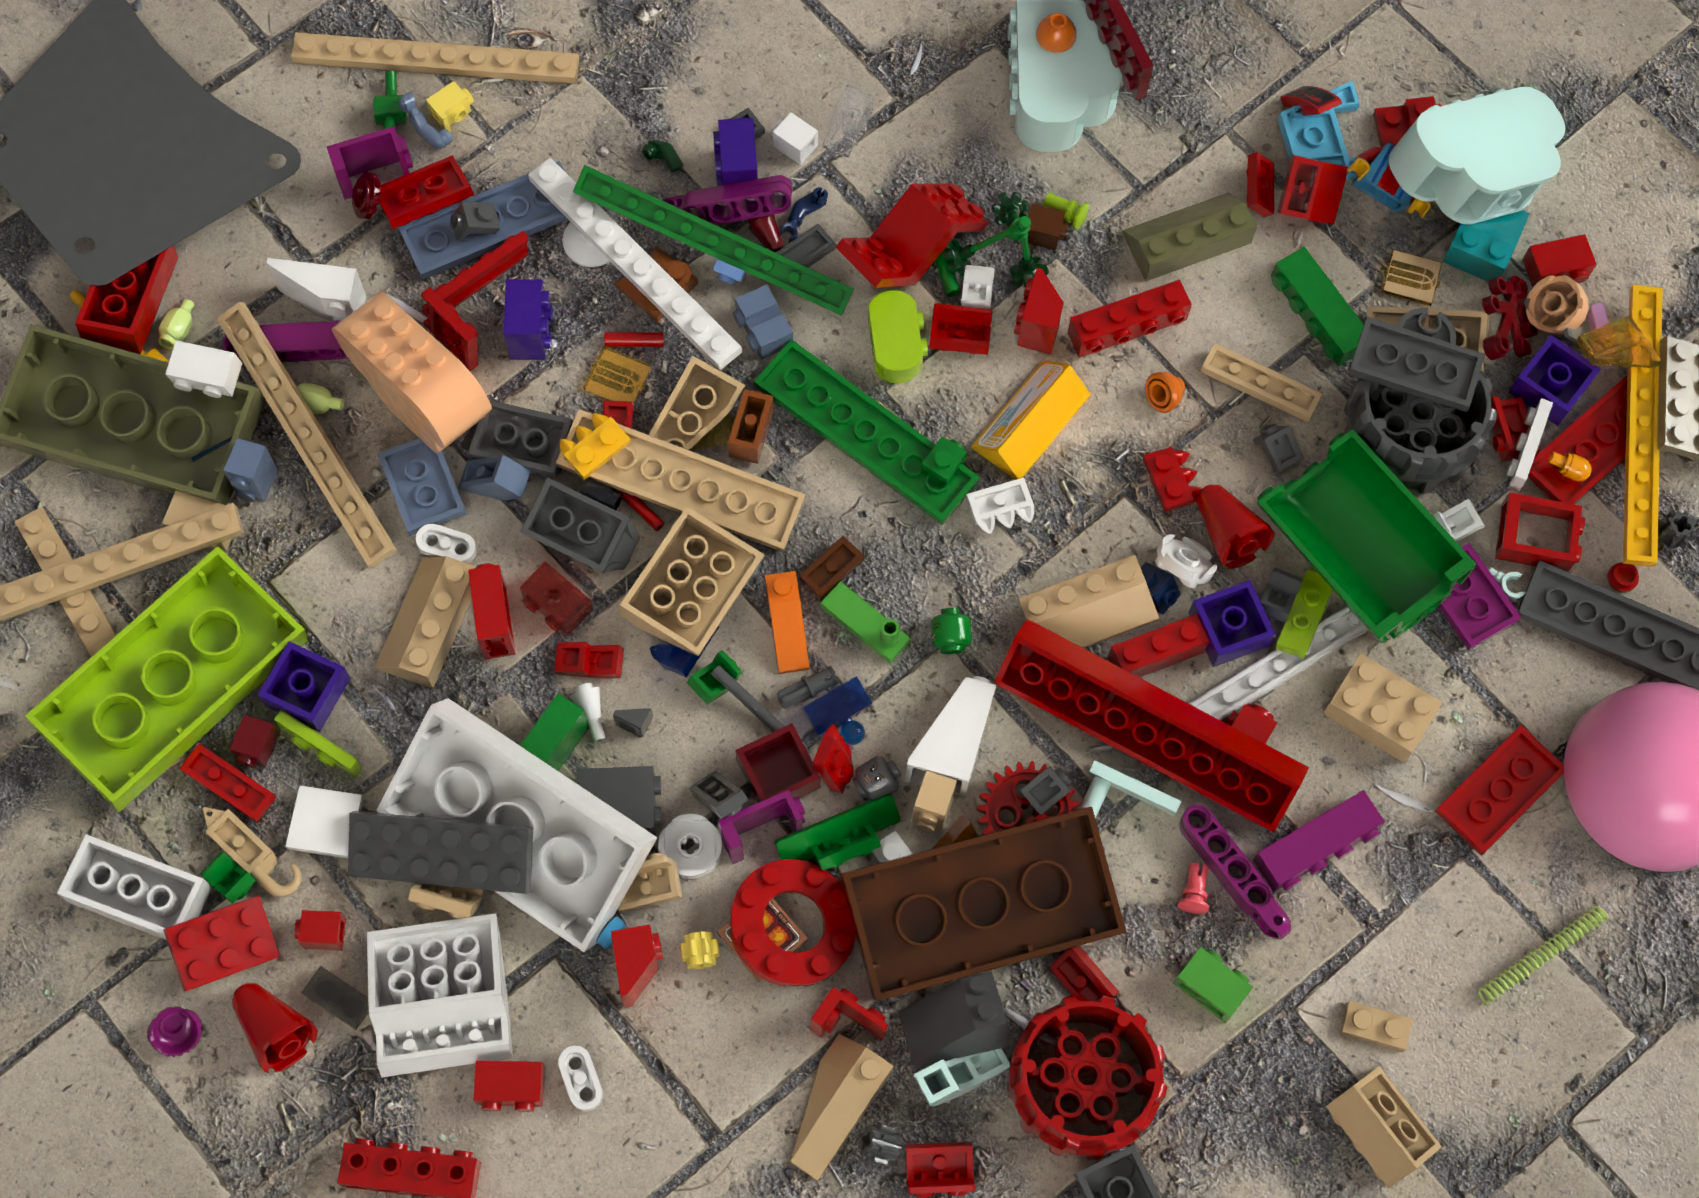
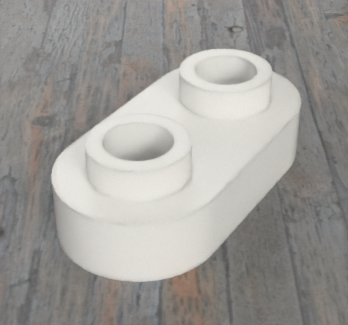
M427 524L421 527L416 534L417 546L420 552L426 556H447L468 564L476 556L477 548L475 542L466 533L437 524ZM431 539L438 540L434 546H429L428 542ZM459 548L467 549L462 555L456 554Z
M581 1046L567 1047L559 1056L558 1066L569 1098L578 1110L592 1111L601 1104L603 1090L591 1056ZM573 1059H580L582 1061L581 1067L577 1070L570 1068V1063ZM589 1089L593 1092L592 1098L587 1101L582 1100L581 1093Z

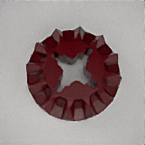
M365 172L355 183L352 205L356 216L360 219H370L377 211V205L380 203L379 197L382 193L380 191L381 182L378 180L377 174Z

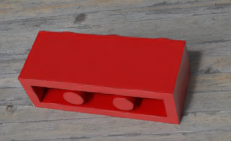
M1195 614L1111 646L1108 660L1112 664L1140 678L1205 653L1210 640L1198 615Z

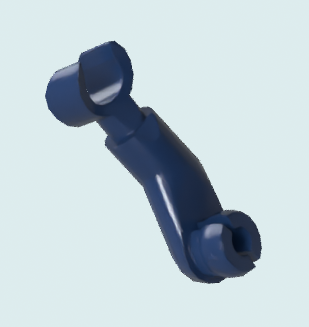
M818 187L795 202L788 217V223H785L780 230V236L784 232L791 233L792 237H790L788 243L796 239L798 235L797 227L801 226L805 216L826 205L828 193L825 189L821 192L822 188Z

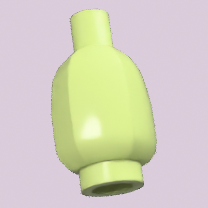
M184 299L179 308H172L163 318L158 329V343L162 347L173 350L176 340L185 341L192 326V316L190 313L194 303L191 300Z
M301 383L297 386L313 414H323L330 408L342 410L344 407V399L332 397L330 391L323 386L311 383Z

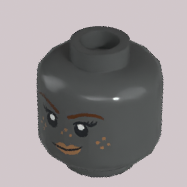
M875 756L856 768V777L853 778V782L864 800H874L889 793L897 792L899 789L897 778L902 775L893 760L887 762L882 756Z

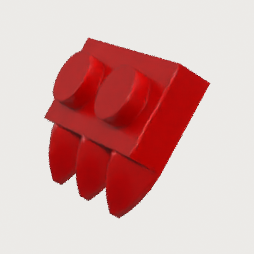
M1172 446L1146 454L1143 457L1144 465L1164 513L1195 503L1202 489L1198 486H1188L1195 478L1197 471L1180 467L1186 462L1190 453L1183 450H1173Z
M832 724L825 732L812 764L831 791L843 794L846 784L850 783L853 777L852 752L849 745L845 744L843 736L839 734L836 725Z

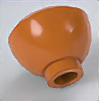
M1061 13L1050 14L1039 23L1036 30V39L1040 46L1047 51L1064 52L1075 43L1076 28L1069 17Z
M1169 372L1153 373L1147 378L1145 383V393L1148 402L1155 410L1161 413H1168L1175 409L1181 402L1185 391L1184 381Z

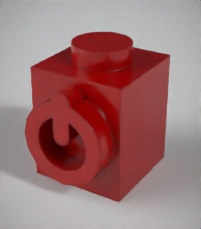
M1247 703V705H1243L1240 712L1233 710L1226 724L1266 744L1278 722L1273 720L1274 716L1267 709L1256 704Z

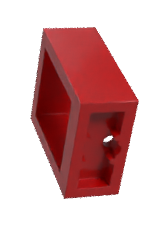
M1509 492L1501 506L1495 559L1536 566L1538 561L1541 560L1568 572L1575 563H1579L1582 555V545H1578L1579 535H1582L1585 527V518L1581 517L1582 506ZM1520 511L1568 520L1565 552L1517 544L1516 538Z
M483 563L477 565L474 569H468L477 640L484 659L516 655L507 587L500 565Z

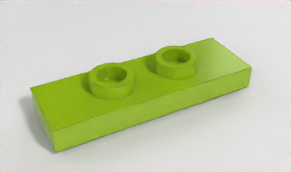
M1307 569L1276 643L1277 650L1305 659L1333 592V589L1313 570Z
M280 711L274 718L279 728L292 736L291 742L304 751L311 748L317 752L316 758L328 767L332 768L335 764L355 778L362 770V766L357 758L288 713Z

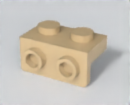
M664 853L648 855L618 907V912L627 913L682 899L677 862L665 856Z
M416 883L410 889L408 900L416 902L420 908L427 910L437 908L447 911L454 918L463 919L466 917L470 918L480 907L484 890Z

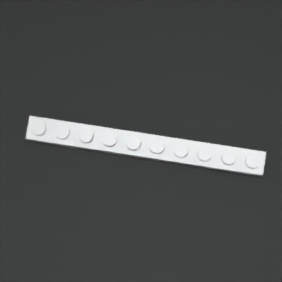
M551 158L528 174L530 182L719 370L742 353V347L597 203L573 193L576 182Z

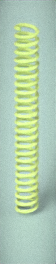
M1593 906V909H1589L1588 913L1583 914V917L1579 916L1578 920L1573 921V924L1569 923L1568 927H1564L1563 931H1559L1558 934L1553 935V938L1544 941L1543 945H1539L1538 949L1535 948L1533 952H1529L1528 956L1525 955L1523 959H1519V962L1514 963V966H1509V970H1504V973H1500L1499 977H1494V981L1490 980L1489 984H1484V988H1479L1478 993L1482 1002L1489 1006V1002H1486L1483 998L1481 991H1484L1486 997L1491 1002H1494V997L1499 999L1498 992L1504 995L1503 988L1509 991V986L1514 988L1513 981L1516 984H1519V979L1524 981V975L1529 977V972L1534 973V968L1539 970V965L1544 966V961L1549 963V958L1554 959V954L1559 956V951L1564 952V947L1569 948V944L1574 945V940L1579 941V937L1584 938V933L1589 934V930L1593 931L1594 926L1599 927V923H1604L1603 918L1609 920L1608 914L1600 906ZM1491 983L1494 984L1497 991L1491 986Z

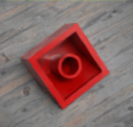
M650 924L611 931L620 995L625 1008L633 1006L659 970L657 960L663 959L659 934H652Z

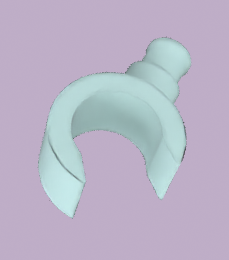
M1493 567L1490 568L1489 572L1511 603L1518 602L1524 597L1526 592L1513 593L1506 586V582L1518 580L1522 573L1509 572L1504 574L1501 571L1498 572Z

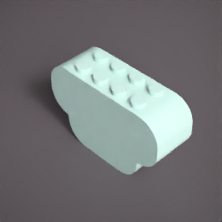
M1016 0L1015 7H1010V23H1008L1007 39L1010 41L1008 65H1011L1008 83L1009 90H1011L1009 115H1014L1015 132L1018 139L1026 147L1035 151L1060 152L1070 149L1080 140L1083 127L1099 126L1107 122L1116 109L1122 73L1119 67L1116 68L1112 64L1110 50L1106 44H1102L1100 41L1098 27L1094 20L1091 21L1088 18L1086 5L1083 0ZM1055 13H1061L1069 17L1076 28V41L1073 46L1064 52L1058 53L1045 50L1036 39V30L1039 23L1046 16Z
M1518 87L1510 90L1500 89L1486 96L1479 94L1472 99L1465 101L1455 100L1449 105L1441 107L1434 105L1421 113L1390 152L1389 166L1401 188L1410 196L1421 201H1435L1447 217L1458 223L1475 224L1522 211L1530 204L1533 195L1542 185L1558 173L1561 160L1555 145L1565 134V123L1552 100L1537 89Z

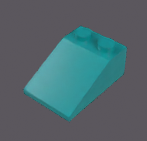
M1522 210L1475 224L1460 223L1443 262L1487 282L1490 279L1502 276L1530 213Z

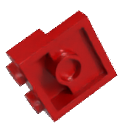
M1434 96L1406 99L1404 105L1375 108L1373 116L1381 148L1387 143L1396 146L1421 113L1434 105L1439 107L1442 105L1436 104Z

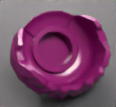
M178 1006L167 1007L160 1011L156 1018L151 1021L147 1029V1039L151 1046L160 1054L166 1057L181 1056L183 1053H189L200 1041L202 1020L192 1010Z

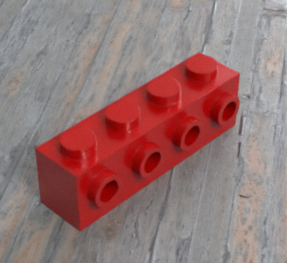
M1179 279L1070 318L1067 333L1080 358L1089 354H1095L1117 344L1126 343L1131 339L1152 334L1171 325H1178L1187 320L1192 304Z
M355 1138L354 1144L344 1143L337 1184L342 1187L428 1198L476 1197L481 1162L477 1158H473L474 1153L454 1150L453 1156L440 1154L441 1149L421 1146L420 1152L407 1150L408 1145L388 1142L387 1148L374 1146L375 1141Z

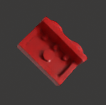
M935 303L929 348L988 355L993 311L985 308Z
M1498 396L1491 397V409H1496L1497 412L1496 423L1492 428L1493 448L1495 452H1499L1502 462L1510 461L1513 458L1518 459L1520 451L1515 450L1521 433H1527L1529 425L1524 424L1527 411L1523 398L1518 397L1500 401Z
M972 1142L905 1144L906 1180L909 1194H914L920 1198H927L933 1196L934 1193L964 1196L968 1192L975 1191Z

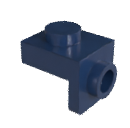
M1145 562L1141 567L1142 573L1157 612L1164 614L1177 601L1181 594L1173 575Z

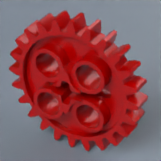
M1034 761L1030 762L1028 769H1024L1021 762H1017L1016 771L1014 772L1008 765L1004 767V777L997 772L994 773L993 777L996 784L991 782L985 783V788L990 794L980 793L979 799L986 804L979 805L976 808V811L985 814V816L977 820V824L987 826L981 835L1016 826L1024 813L1022 809H1028L1031 804L1027 798H1021L1017 795L1016 786L1019 784H1029L1047 769V764H1043L1038 771L1035 770ZM1070 789L1072 792L1055 804L1058 808L1057 815L1070 812L1079 806V802L1070 801L1069 799L1075 793L1074 789ZM1003 809L1011 811L1014 815V822L1011 824L1002 823L998 818V812ZM1034 809L1032 813L1034 817L1030 816L1024 824L1052 816H1047L1045 813L1041 816Z

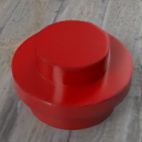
M1620 562L1610 568L1607 579L1610 586L1616 591L1629 592L1637 586L1639 574L1634 565Z

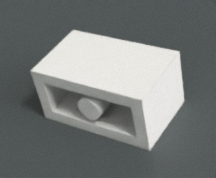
M176 340L165 375L172 381L175 388L182 391L191 392L193 388L203 390L204 394L214 398H221V395L232 397L242 362L233 352Z

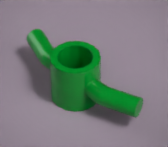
M395 71L385 72V96H374L373 100L376 125H383V129L397 124H406L407 113L403 112L398 105L399 99L404 95H397V72Z

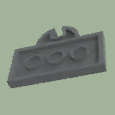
M1428 308L1410 310L1401 317L1397 326L1366 317L1348 374L1464 412L1468 411L1485 354L1456 345V332L1453 323L1443 313H1438L1434 321L1436 325L1434 330H1428L1421 324V321L1428 314Z

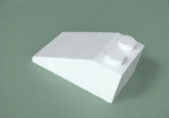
M267 258L266 263L277 289L325 321H342L365 303L366 294L357 269Z

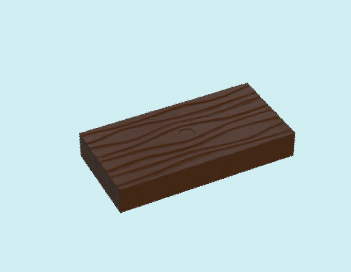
M1092 807L1081 808L840 873L872 998L875 1001L1127 933Z

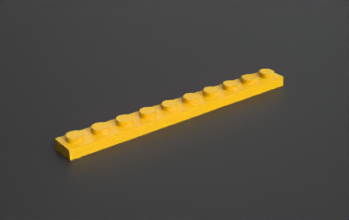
M1633 284L1629 289L1623 564L1654 567L1658 560L1660 453L1658 449V408L1663 288Z

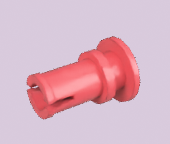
M1200 863L1189 864L1187 887L1182 892L1183 899L1179 900L1177 907L1183 912L1190 914H1205L1209 912V905L1205 903L1208 897L1205 888L1209 867L1205 864H1202L1201 870L1199 869Z

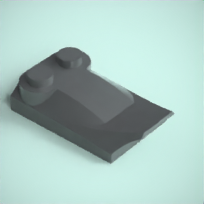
M489 400L492 410L473 425L464 438L462 448L468 452V455L478 459L505 455L529 469L530 472H534L542 479H547V477L551 479L556 478L562 471V468H559L556 464L561 452L560 440L567 438L573 420Z
M547 477L520 531L602 573L611 570H624L640 540L630 517Z
M1135 1145L1074 1173L1079 1191L1085 1198H1160Z

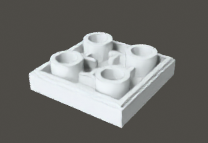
M299 786L285 847L289 850L348 858L349 813L361 811L364 797L360 794Z

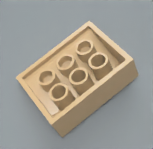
M686 506L620 603L618 615L644 632L699 656L765 555Z

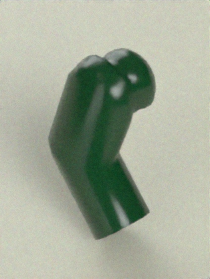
M652 140L642 148L643 156L646 159L665 160L672 173L684 166L675 149L668 142Z

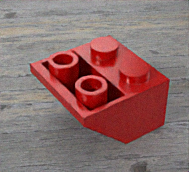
M1291 154L1277 212L1302 219L1334 224L1348 167Z
M1036 268L1034 278L1028 277L1023 302L1020 303L1016 317L1017 322L1014 334L1019 335L1017 346L1051 355L1059 329L1064 302L1043 269Z

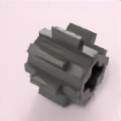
M1671 510L1667 514L1666 519L1662 518L1658 523L1659 531L1661 532L1658 539L1664 540L1668 548L1676 546L1677 548L1681 547L1684 549L1689 544V541H1693L1697 537L1698 533L1695 532L1696 528L1694 527L1697 520L1691 519L1687 511L1679 514V512Z
M881 1123L880 1125L873 1124V1126L865 1128V1131L860 1136V1144H858V1149L861 1151L860 1155L866 1157L865 1162L877 1166H887L888 1163L893 1164L897 1156L899 1157L902 1140H900L899 1134L894 1133V1127Z

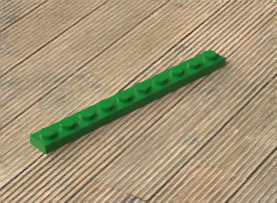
M584 165L574 187L573 193L841 316L853 293L854 288L586 165Z

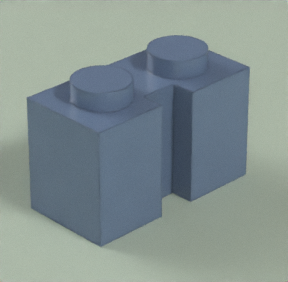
M768 285L735 298L736 310L733 311L734 319L740 328L744 326L748 333L746 340L752 352L757 350L761 359L780 352L791 339L793 340V331L784 314H781Z
M237 438L223 471L239 498L249 502H254L255 499L265 502L278 469L266 446Z

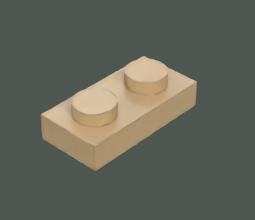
M1349 1000L1346 1005L1340 1034L1404 1052L1407 1049L1413 1018Z

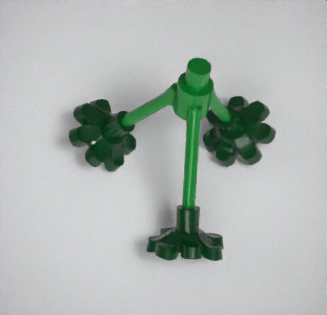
M1003 192L998 196L1001 204H993L991 210L993 213L999 214L994 219L997 225L1007 223V229L973 246L969 244L961 247L957 240H951L944 249L946 251L944 252V258L946 261H951L948 266L951 273L954 274L958 271L960 276H964L965 266L970 265L969 257L974 256L976 251L1005 237H1009L1014 241H1020L1023 251V257L1019 261V265H1012L1010 274L1014 276L1013 285L1020 286L1024 282L1025 287L1028 277L1034 278L1036 268L1043 269L1046 275L1049 274V269L1047 265L1042 264L1039 257H1032L1029 253L1027 233L1030 230L1031 220L1024 213L1030 207L1027 200L1021 201V194L1019 192H1013L1011 198L1008 197L1007 193Z

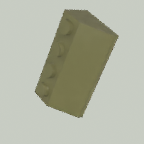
M1225 193L1127 228L1122 231V234L1145 281L1251 244L1257 225L1245 202L1230 193Z

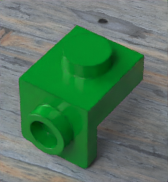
M941 437L923 461L921 469L947 484L959 466L966 463L967 452L957 441Z
M723 650L716 654L712 663L692 674L687 681V684L707 705L728 692L711 675L718 665L736 681L742 673L736 662Z
M220 852L200 873L221 896L232 904L236 900L245 897L250 891L251 885L256 881L224 852Z

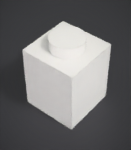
M791 112L784 120L780 119L773 127V147L799 165L818 146V130Z

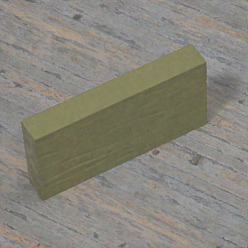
M30 324L0 401V446L174 495L175 491L227 505L233 487L223 471L237 438L251 441L266 399L257 387L240 382L236 383L232 397L221 395V398H214L204 394L203 390L193 388L191 392L182 391L175 388L172 381L165 375L168 362Z

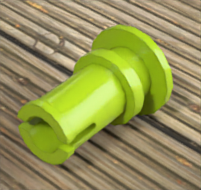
M1049 192L1043 201V206L1065 211L1064 221L1067 223L1072 221L1075 230H1078L1083 225L1088 215L1089 203L1087 202L1080 206L1078 201L1073 200L1071 202L1055 195L1053 192Z

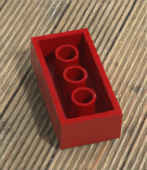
M171 246L107 285H90L75 321L80 338L141 354L178 260L175 246Z

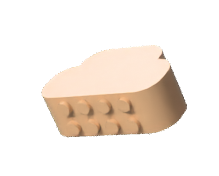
M378 292L332 328V332L344 353L368 380L382 402L435 453H440L492 410L491 403L484 390L465 365L384 292Z

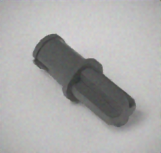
M828 666L826 669L809 677L802 676L801 681L778 691L779 703L783 708H788L808 697L814 699L815 694L839 684L838 677L832 676L836 674L834 669Z

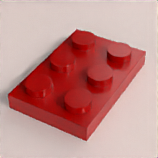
M452 155L380 186L382 193L379 197V205L392 229H395L423 216L433 214L454 203H460L464 199L474 196L468 180Z
M260 896L243 900L163 929L184 991L192 990L280 957Z

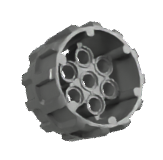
M1480 373L1470 407L1467 412L1359 378L1344 408V412L1348 417V423L1343 434L1345 435L1353 429L1407 489H1419L1421 494L1432 493L1438 484L1446 480L1455 483L1461 479L1482 451L1485 441L1497 419L1496 409H1491L1490 399L1494 387L1489 377L1484 379ZM1386 398L1394 399L1397 405L1390 404ZM1371 400L1376 402V412L1382 418L1374 419L1370 407ZM1413 413L1422 415L1424 420L1416 418ZM1459 413H1461L1464 419L1467 433L1462 431V421L1457 416ZM1387 426H1393L1397 428L1399 432H1392L1388 429ZM1440 428L1449 430L1451 435L1444 434ZM1414 441L1422 442L1425 448L1417 446ZM1452 445L1457 447L1456 450L1436 454L1435 448L1443 450L1451 448Z

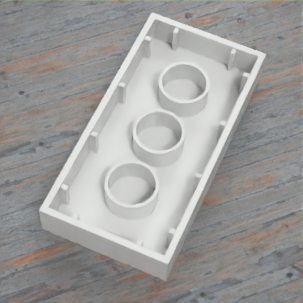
M449 698L432 704L428 709L376 810L384 814L533 827L531 892L527 894L495 892L583 952L597 944L598 937L612 920L657 839L656 836Z

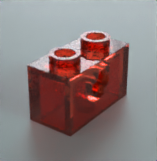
M544 562L520 586L523 597L522 603L531 612L535 613L538 610L545 616L544 621L555 632L561 630L567 636L593 610L591 600L547 562Z

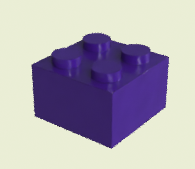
M753 117L718 120L719 131L713 132L717 186L758 179Z
M506 279L503 334L510 360H546V349H551L552 334L549 331V322L553 321V306L550 304V292L544 290L541 279Z
M1551 335L1518 376L1509 393L1517 398L1522 397L1524 403L1533 408L1537 407L1541 398L1553 402L1548 420L1559 426L1601 369Z
M1251 580L1193 600L1188 612L1189 616L1198 615L1210 640L1205 651L1212 667L1265 649L1271 645L1276 635Z
M289 641L258 693V697L265 707L278 713L284 711L304 725L320 732L351 678L345 667Z

